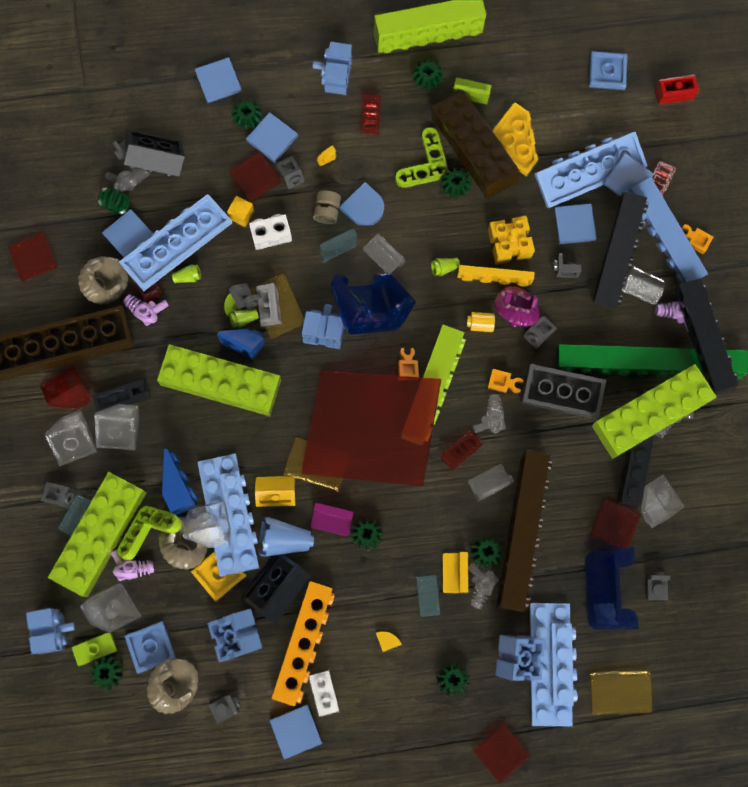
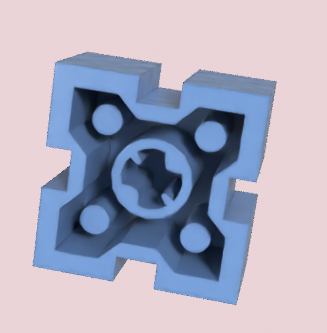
M330 42L329 49H325V63L314 61L313 69L322 70V85H325V92L346 95L352 64V45Z
M329 304L324 305L323 315L318 310L306 311L302 330L303 343L325 345V347L340 349L344 332V318L339 314L331 313L332 306Z
M49 608L26 613L28 629H30L31 654H44L65 650L67 636L63 632L75 630L74 622L65 624L64 614L60 613L59 609Z
M251 609L208 623L212 639L215 638L217 642L215 651L219 662L262 649L257 628L253 626L255 622Z
M500 635L498 651L501 659H497L496 676L512 681L524 679L542 680L543 664L540 663V656H544L546 640L532 636Z

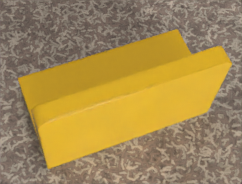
M256 477V507L295 506V477Z
M468 552L443 554V593H468Z

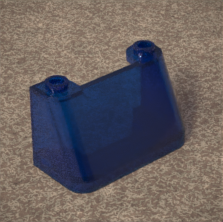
M391 273L377 274L371 285L347 286L349 281L345 275H335L330 285L343 327L350 335L398 330L404 324L416 303V300Z
M634 547L591 551L585 558L588 624L594 630L639 629L638 617L635 611L632 609H621L619 568L629 567L633 564L635 559Z

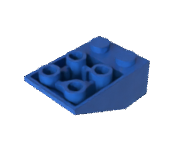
M165 449L162 495L170 512L179 516L196 507L195 501L198 498L191 487L188 488L187 483H189L185 472L178 468L181 466L177 455Z

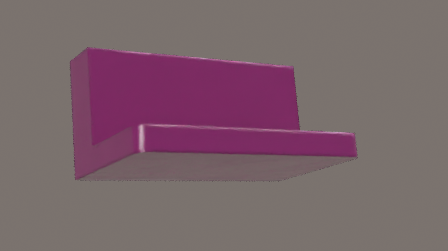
M315 503L311 528L342 536L349 535L354 512Z

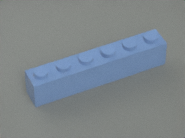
M649 177L628 190L629 193L647 197L646 202H649L646 213H643L641 219L645 220L648 224L647 230L652 237L655 236L657 239L658 249L667 256V264L671 269L674 268L677 273L675 275L677 281L684 283L708 275L652 178Z

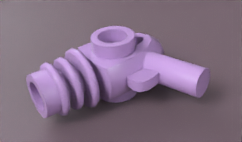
M131 294L126 296L123 301L126 307L132 313L134 312L133 315L142 320L146 326L155 323L158 319L157 313L169 306L165 300L156 305L153 301L149 303L142 302L141 299L138 300V298Z
M678 302L656 305V316L671 317L672 319H677L679 324L684 323L686 326Z
M117 550L111 553L117 564L113 569V574L117 577L118 581L138 578V573L142 577V572H144V575H146V572H148V575L154 573L153 561L147 560V564H145V561H142L143 564H141L139 560V565H137L136 560L126 561L118 556Z

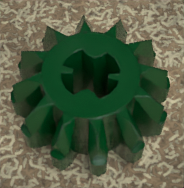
M428 59L425 60V63L419 61L418 66L414 67V73L412 74L415 86L421 85V90L424 87H427L428 91L431 90V87L436 89L438 84L442 82L443 76L440 64L435 65V60L431 63Z
M248 98L246 102L240 99L239 104L233 105L234 110L231 111L233 123H237L238 128L244 126V129L247 131L249 126L254 129V124H260V119L263 115L261 113V106L257 105L255 100L250 103Z
M453 167L452 172L447 169L446 175L441 177L443 182H441L440 187L444 188V194L450 193L449 198L455 195L458 200L460 194L465 197L466 191L471 189L469 184H471L472 179L468 178V172L462 173V168L457 171Z
M102 188L98 195L97 204L112 213L123 215L130 205V198L126 194L111 188Z
M365 518L364 525L361 520H358L360 528L356 525L352 526V529L358 532L350 534L351 537H357L352 543L357 544L360 542L359 550L362 549L363 545H366V552L369 551V545L374 550L377 549L374 542L382 543V540L377 538L384 536L383 532H377L382 526L374 527L376 524L375 519L369 524V518ZM364 530L372 532L371 539L367 540V537L365 539L362 537Z
M484 535L483 542L477 538L476 543L479 546L474 544L471 546L472 549L477 551L470 553V555L478 557L473 562L476 564L481 561L480 568H483L486 563L487 568L491 569L492 563L495 566L499 565L496 559H503V556L498 553L503 552L504 548H497L501 542L498 541L494 544V536L488 541V537ZM490 548L489 552H492V555L486 557L484 556L485 552L483 553L482 551Z
M102 656L101 663L95 660L94 665L96 668H89V671L94 672V675H90L89 679H96L92 686L95 687L99 684L100 691H103L105 686L107 691L112 690V685L118 687L119 683L116 679L123 680V676L118 675V672H123L124 668L117 669L121 662L116 661L113 663L114 657L112 656L108 658V661L105 656ZM103 670H110V672L108 673V675L110 676L109 678L103 677Z
M448 663L449 670L442 666L441 669L445 674L437 673V676L443 678V680L436 683L437 685L444 684L440 689L442 693L448 688V697L451 696L452 691H454L455 697H459L458 690L463 694L466 693L462 687L463 685L470 687V684L464 682V679H470L471 677L470 675L463 676L467 669L464 667L459 671V663L455 665L454 670L452 663ZM452 674H454V677H458V682L454 686L453 683L448 682Z

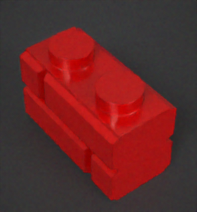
M695 75L662 79L658 81L655 87L658 105L694 100L699 92Z

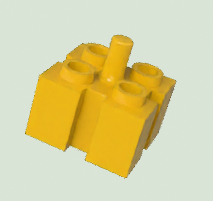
M527 216L512 218L509 224H505V220L490 222L487 231L490 243H495L492 250L495 265L510 262L514 256H516L517 260L532 258L535 249L532 237H527L530 230Z

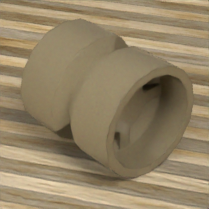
M319 191L316 199L318 206L314 209L313 219L324 224H335L337 222V209L340 207L341 196L332 191Z

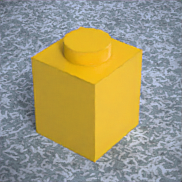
M236 196L227 211L228 217L232 221L246 227L254 213L253 204Z

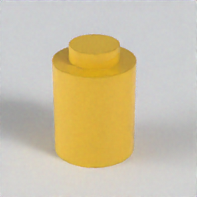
M471 312V316H467V327H470V331H494V313Z

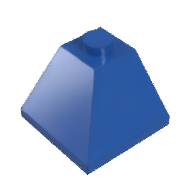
M256 330L219 331L217 334L221 345L253 362L265 343L263 335Z

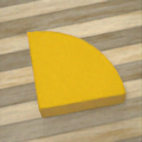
M331 146L317 158L319 166H323L336 159L335 148Z
M389 632L376 633L383 652L402 645L399 639Z

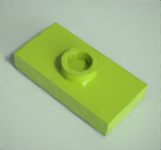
M109 632L72 647L77 665L82 666L102 656L116 652L117 648L112 634Z

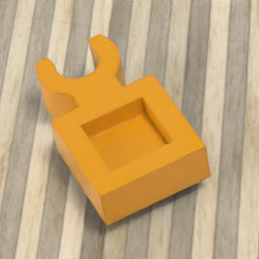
M684 224L681 229L686 231L687 234L685 235L693 249L704 254L713 236L698 228L693 232L689 225Z
M404 348L400 350L399 355L402 359L398 361L400 381H418L419 379L418 360H412L415 354L414 348H411L410 355L404 353Z
M492 369L488 388L504 393L510 388L512 392L520 393L521 389L516 388L515 383L522 384L523 379H510L511 373Z

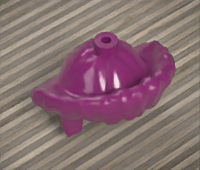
M508 286L502 289L495 298L494 307L503 319L511 322L510 326H532L537 323L540 316L539 307L537 306L538 298L534 295L531 296L523 288Z

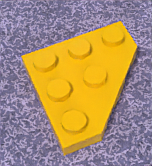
M514 102L492 132L519 168L520 173L527 177L537 164L538 156L535 150L530 112Z

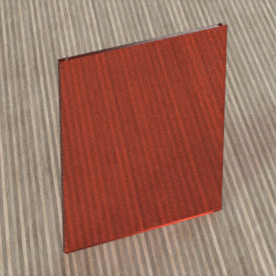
M321 371L301 474L423 487L441 379Z

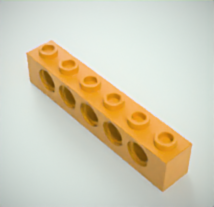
M309 582L272 699L292 706H296L297 702L301 703L304 691H301L303 682L307 683L310 671H307L309 663L313 664L317 653L313 651L315 643L320 644L323 632H320L322 624L326 625L329 616L326 609L328 605L332 606L335 594L332 593L333 588ZM316 599L323 602V607L319 611H315L311 607L312 602ZM308 619L316 620L317 626L314 630H308L305 627ZM302 638L310 640V647L307 650L299 647V641ZM297 657L302 658L304 661V666L301 669L293 667V660ZM289 677L297 679L298 685L295 689L287 687L286 681Z

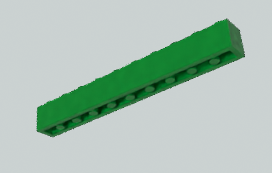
M559 344L556 348V369L571 373L573 371L580 372L583 375H589L592 372H599V375L618 373L619 376H628L630 373H635L641 377L648 376L649 374H656V377H666L668 375H677L694 364L702 373L695 349ZM726 350L727 355H730L732 360L733 372L737 374L738 380L743 379L748 374V351Z

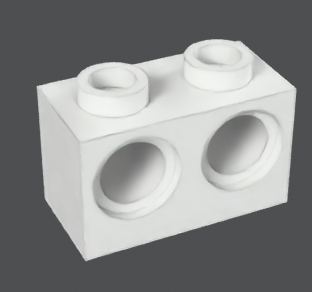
M275 214L271 218L264 220L260 218L249 223L256 250L292 241L286 214ZM283 226L284 229L282 231H276L275 227ZM259 230L266 231L262 236L256 234Z
M329 670L310 675L309 679L319 717L338 712L339 708Z

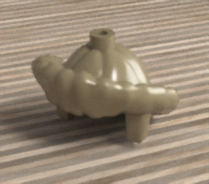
M101 256L90 259L83 266L78 276V285L87 300L100 305L110 304L119 300L127 288L128 273L119 264V259Z
M180 516L182 526L179 531L174 534L161 531L159 547L163 558L175 568L188 570L195 568V566L203 561L207 553L208 542L205 531L196 519H192L189 516Z
M185 659L166 660L154 667L146 687L149 703L152 704L154 709L164 714H173L181 711L192 702L198 688V671L194 665Z

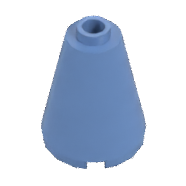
M270 517L263 518L265 522L262 521L259 543L263 544V549H259L260 556L303 552L313 547L314 536L311 535L310 531Z

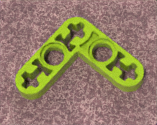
M426 128L422 133V143L428 163L399 170L395 178L396 184L399 187L406 188L441 180L442 175H446L445 172L448 167L436 129ZM427 134L433 136L432 145H430L431 142L430 139L427 138ZM431 150H437L440 155L434 158L429 153ZM437 167H439L442 170L441 174H439V172L436 171ZM420 170H423L426 172L427 176L425 178H419L417 177L416 173ZM401 175H404L407 178L406 182H403V179H401Z
M144 506L137 513L117 550L118 556L126 561L132 560L151 528L174 534L181 528L182 520L173 513Z

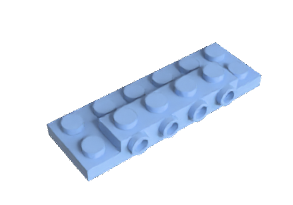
M631 132L617 139H612V137L606 138L597 147L596 144L585 147V152L579 153V151L570 153L568 154V159H556L552 161L553 165L534 173L546 207L550 208L602 186L623 153L628 154L642 166L647 167L636 132Z
M207 194L190 208H185L177 218L169 220L164 228L160 231H155L147 241L139 243L135 250L119 261V264L144 292L231 225L232 220Z
M236 453L199 461L198 468L220 577L258 569L259 564L255 544L258 543L256 532H252L251 524H254L252 512L248 513L247 505H250L248 493L244 494L243 487L246 486L244 475H240Z
M530 603V636L546 640L544 656H540V663L543 664L542 680H530L531 726H573L572 706H574V701H577V689H573V681L577 680V670L573 668V660H576V648H572V640L576 639V629L572 628V624H570V604Z

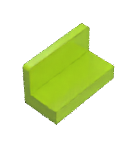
M456 77L452 96L464 90L471 101L487 105L491 85Z

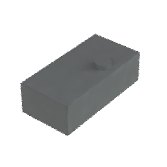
M530 364L527 368L520 403L596 419L600 415L606 380Z

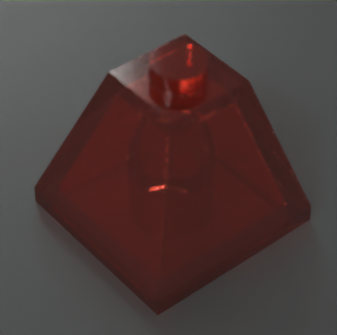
M74 367L40 386L47 404L51 407L77 410L80 407L87 406L93 400Z

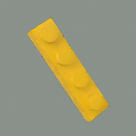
M459 265L457 278H462L464 281L476 279L483 283L496 281L503 285L517 283L518 286H529L534 280L535 272Z

